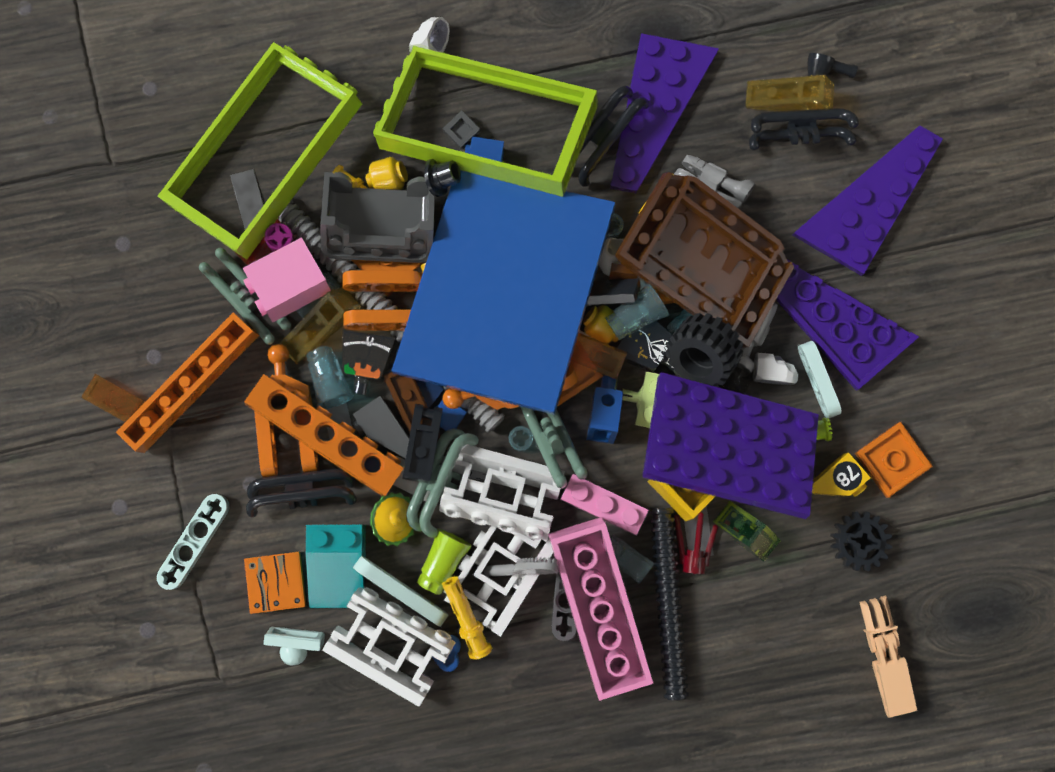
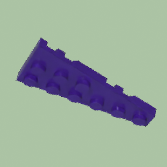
M641 33L630 86L633 95L628 98L626 109L635 99L644 97L649 101V107L645 110L640 109L621 133L610 189L637 193L719 48Z
M918 126L795 231L792 236L862 276L943 138L922 126Z
M793 262L794 269L776 299L855 390H859L919 338L916 334L909 333L890 319H885L875 313L873 309L846 293L827 285L817 276H812L800 269Z

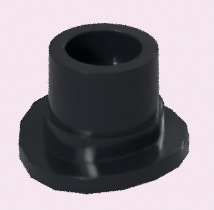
M434 159L427 160L424 177L426 186L433 196H444L448 192L449 186L460 183L461 173L455 161L437 163Z

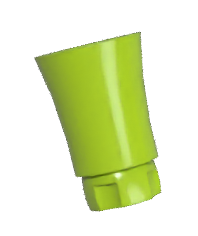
M437 528L438 534L434 538L417 583L422 588L440 595L444 589L442 583L452 577L462 558L472 545L448 531Z

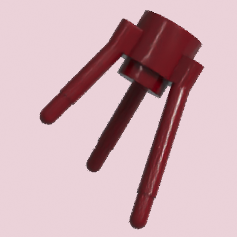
M700 512L698 514L694 550L688 549L687 554H685L679 515H674L679 549V564H683V572L705 574V566H709L718 525L713 526L704 553V551L700 550L704 513Z

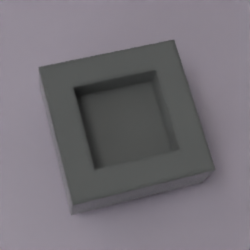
M462 110L442 128L443 132L461 150L466 144L468 145L471 142L472 137H476L481 132L480 128Z

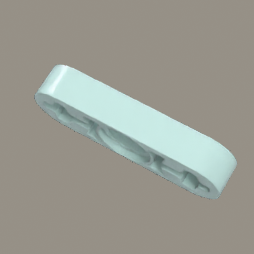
M813 341L799 345L800 358L824 416L832 418L841 414L840 403L817 346Z

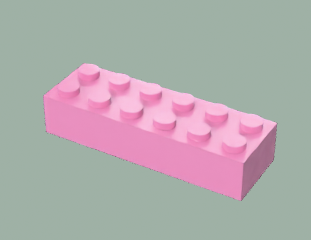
M600 517L549 533V540L557 560L559 573L599 701L653 684L604 520Z

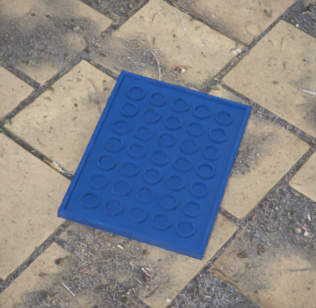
M460 170L461 181L450 187L392 372L393 374L555 415L616 204L612 201L565 191L564 196L561 197Z

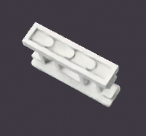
M468 444L463 446L452 470L463 474L459 490L448 487L444 488L439 511L449 517L469 519L478 525L487 524L498 527L504 532L524 534L533 540H547L553 516L540 513L543 498L548 497L557 500L560 488L556 486L548 467ZM471 469L487 474L484 483L469 479ZM493 482L517 489L513 505L486 498L490 483ZM524 484L540 488L538 497L523 494ZM465 490L481 493L479 502L475 503L464 500ZM521 504L535 508L533 517L530 518L516 514L518 505Z
M490 526L487 533L481 531L473 543L477 549L472 557L466 555L459 565L458 569L462 572L458 578L462 584L474 563L479 565L473 575L485 582L477 596L466 589L463 591L468 599L489 612L482 625L488 627L501 637L539 575H512L504 588L482 574V571L495 550L517 563V559L521 558L517 557L516 553L522 543L526 542L536 549L541 539L533 541L524 534L511 532L514 537L506 549L494 542L489 551H487L484 547L497 528ZM549 536L547 540H544L546 543L537 556L538 561L540 557L542 559L545 557L548 561V558L553 554ZM511 587H514L516 591L495 622L492 618L497 609L486 602L494 589L506 596ZM446 596L444 600L450 603L448 596Z
M359 587L347 607L359 613L350 631L337 626L322 651L420 707L434 682L423 675V671L432 656L444 663L456 642L451 640L452 638L448 633L442 630L436 631L427 626V622L422 618L406 614L398 604L394 602L387 603L380 599L374 590ZM369 609L383 617L376 629L363 622ZM384 628L407 641L398 660L374 646ZM357 631L370 638L365 650L351 643ZM417 637L432 645L425 657L411 649ZM405 659L419 667L413 678L399 671Z

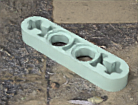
M211 494L204 499L158 571L157 582L162 588L172 590L183 584L229 511V502L226 497L220 494ZM220 500L219 506L222 510L220 512L215 511L210 517L215 519L214 524L209 519L201 517L203 513L209 515L212 511L211 501L217 502ZM199 522H204L208 527V533L203 538L197 537L194 533V527ZM185 545L190 546L193 550L192 558L186 562L179 557V550ZM173 560L178 565L185 566L184 571L182 568H178L175 572L176 582H166L168 577L165 576V573L172 572L177 566L172 564Z
M361 556L353 568L361 575L434 624L441 627L449 616L440 607L364 556Z

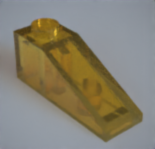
M826 75L747 81L746 108L774 111L833 109L834 84Z
M343 287L329 291L279 344L287 347L289 357L295 364H298L344 326V312L359 310L361 306Z

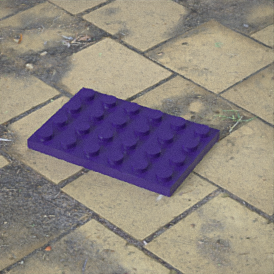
M661 372L657 377L643 478L806 519L810 516L819 414Z

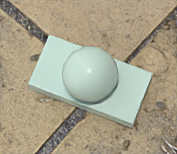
M270 627L264 636V645L281 647V659L285 664L294 666L306 659L307 650L320 651L324 644L325 633Z

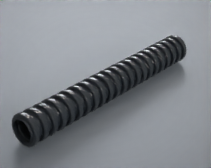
M652 509L650 515H653V519L650 520V523H653L654 528H651V532H654L652 541H655L652 549H655L656 554H653V558H656L654 567H657L654 575H657L658 580H655V584H658L656 593H659L656 601L660 605L657 606V610H660L658 619H661L658 627L662 631L659 632V636L662 637L660 645L663 646L660 653L664 656L661 662L664 663L662 671L665 672L662 679L666 682L663 685V689L666 690L664 698L667 700H682L689 697V693L686 692L688 684L685 683L688 677L684 674L687 666H684L686 657H683L685 648H682L685 640L681 637L684 635V631L681 630L683 622H680L683 614L679 612V609H682V605L679 604L681 596H678V592L681 589L677 586L680 579L677 578L679 570H676V565L679 564L678 561H675L678 553L675 552L677 544H674L676 535H673V531L676 530L672 523L675 522V518H672L674 509Z

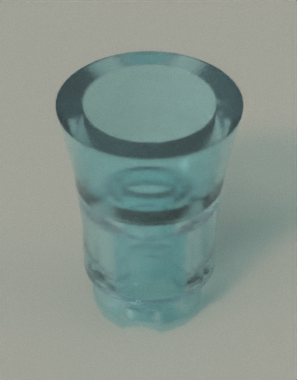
M647 283L639 291L634 303L620 305L613 310L614 313L606 316L605 319L617 339L621 340L627 334L630 336L639 329L669 316V313L654 288Z
M323 346L307 353L308 368L315 389L317 407L321 406L324 409H328L350 401L354 394L346 382L332 347Z

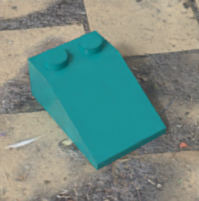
M306 525L309 608H349L347 605L351 601L354 592L359 587L365 588V577L353 567L361 556H366V525Z

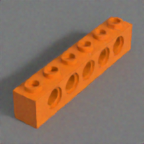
M233 312L116 433L134 451L145 453L259 335Z
M263 374L244 401L246 406L379 495L386 496L404 469L399 465L401 463L399 458L389 452L386 455L376 450L378 445L369 438L364 437L361 440L353 434L355 432L354 428L343 421L338 424L330 419L332 414L323 407L318 406L315 409L307 403L309 398L299 391L295 390L294 393H291L285 389L286 383L272 374L269 378ZM277 396H283L288 401L287 406L282 410H276L271 405L272 400ZM301 411L307 412L311 417V421L305 426L298 425L294 420L295 415ZM321 428H331L334 432L333 439L322 441L318 437V431ZM347 442L355 444L357 447L356 455L352 457L343 455L341 451L342 445ZM376 458L380 463V469L375 473L367 471L364 466L366 459Z

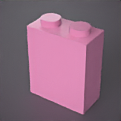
M302 237L243 268L248 277L243 280L250 294L256 292L259 298L254 301L262 316L268 314L272 323L331 292L326 279Z

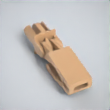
M887 596L880 597L879 602L876 598L870 599L869 606L866 601L859 602L866 627L863 631L866 632L871 652H875L877 660L872 661V666L886 715L890 718L917 711L906 659L898 655L897 647L900 646L897 633L898 626L893 623Z

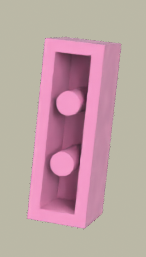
M572 474L560 499L597 518L601 517L604 521L633 535L638 534L648 512L647 509L585 479L581 480L574 474Z

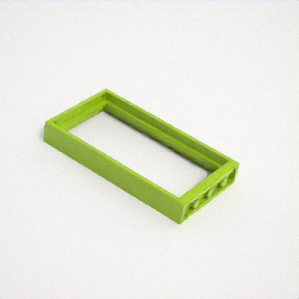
M274 42L158 194V197L167 205L246 260L264 238L267 228L275 223L362 106V102L356 96L358 91L346 82L343 85L337 82L338 79L329 71L324 70L322 73L317 69V65L305 57L302 60L297 57L298 54L289 46L285 45L282 48ZM283 64L338 98L341 102L238 239L185 203L181 198Z
M413 46L410 55H407L406 59H404L403 71L400 77H397L394 81L393 93L391 98L387 99L384 104L383 116L380 121L376 122L373 134L379 149L424 161L434 159L437 163L453 160L462 171L563 197L598 107L597 90ZM421 68L579 106L553 175L393 134Z

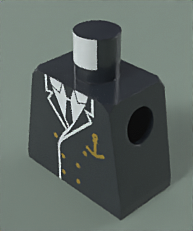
M642 309L613 356L651 373L655 371L659 363L673 371L674 368L669 365V358L666 356V350L668 349L666 345L672 335Z

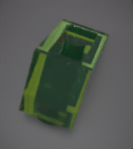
M731 501L728 502L713 521L714 524L738 544L763 562L781 541L767 525Z

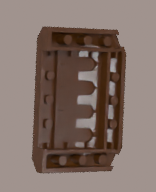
M670 172L664 173L615 254L623 266L694 316L696 313H701L704 316L708 313L712 314L714 318H717V316L722 318V321L726 324L729 323L732 326L731 329L739 334L738 340L742 341L743 348L750 347L794 269L792 262L787 261L782 251L785 248L777 237L697 177L673 175Z

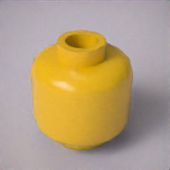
M387 157L372 162L369 166V173L366 174V182L370 189L402 190L405 182L408 180L405 165L394 157Z
M604 304L598 307L593 306L582 321L585 325L584 332L602 345H606L611 341L617 342L624 332L622 316Z

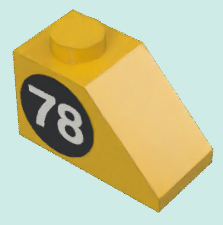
M845 453L813 479L812 494L851 496L853 494L856 497L867 488L865 482L871 477L850 453Z

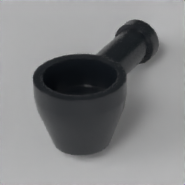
M809 53L807 60L808 76L818 80H825L830 71L847 75L853 79L858 68L857 65L835 61L833 57L820 53Z

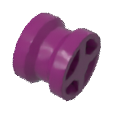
M282 223L272 224L265 232V241L272 252L294 242L291 230Z

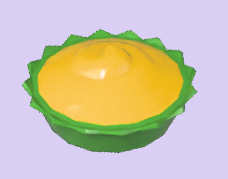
M391 492L387 496H382L375 503L371 512L370 525L372 526L373 534L377 536L379 542H384L387 546H398L400 543H406L408 537L413 535L414 529L407 522L409 497H405L401 493L394 494Z

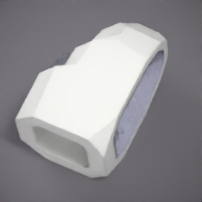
M431 17L423 22L419 30L413 34L409 51L411 52L413 46L443 53L449 39V23L443 17Z
M766 353L755 354L753 381L781 385H794L798 381V373L794 365L786 363L780 356Z

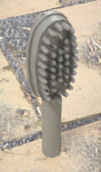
M533 557L528 559L522 558L517 559L515 565H490L484 568V574L487 577L516 574H554L559 571L557 560L553 558L551 561V558H548L547 561L545 557L543 559L540 557L539 561L537 557L535 559Z

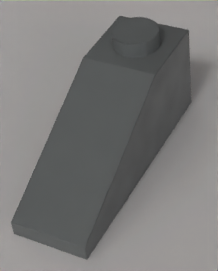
M381 396L353 414L356 419L353 425L361 436L366 434L368 438L406 459L409 437Z

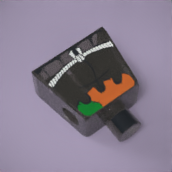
M343 330L342 372L346 377L355 378L353 394L368 396L371 381H384L383 376L388 371L397 345L395 338Z

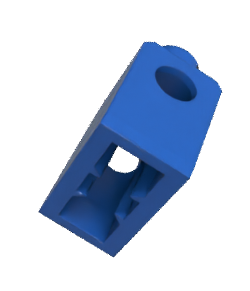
M603 376L601 387L595 388L586 440L613 444L619 428L623 391L617 390L618 378Z

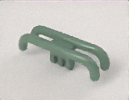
M216 249V257L239 281L229 286L206 262L200 263L199 270L255 330L264 343L267 345L273 344L275 337L253 313L258 308L254 301L259 298L256 292L250 294L243 281L248 278L247 275L225 249ZM286 316L276 321L283 330L291 328V322Z
M520 406L556 486L562 489L567 485L566 478L555 458L556 455L563 452L566 453L577 478L585 479L588 475L587 469L584 467L557 409L555 415L547 413L548 417L543 418L539 423L533 409Z
M453 428L445 431L437 441L430 484L418 483L407 509V522L411 528L416 531H422L431 538L437 536L438 530L431 525L430 521L440 496L442 497L444 488L457 489L458 485L451 483L452 478L461 480L462 475L452 471L463 446L467 444L475 446L478 444L479 440L476 435L465 434L462 430ZM454 440L443 465H439L449 442ZM428 490L430 494L418 519V510Z

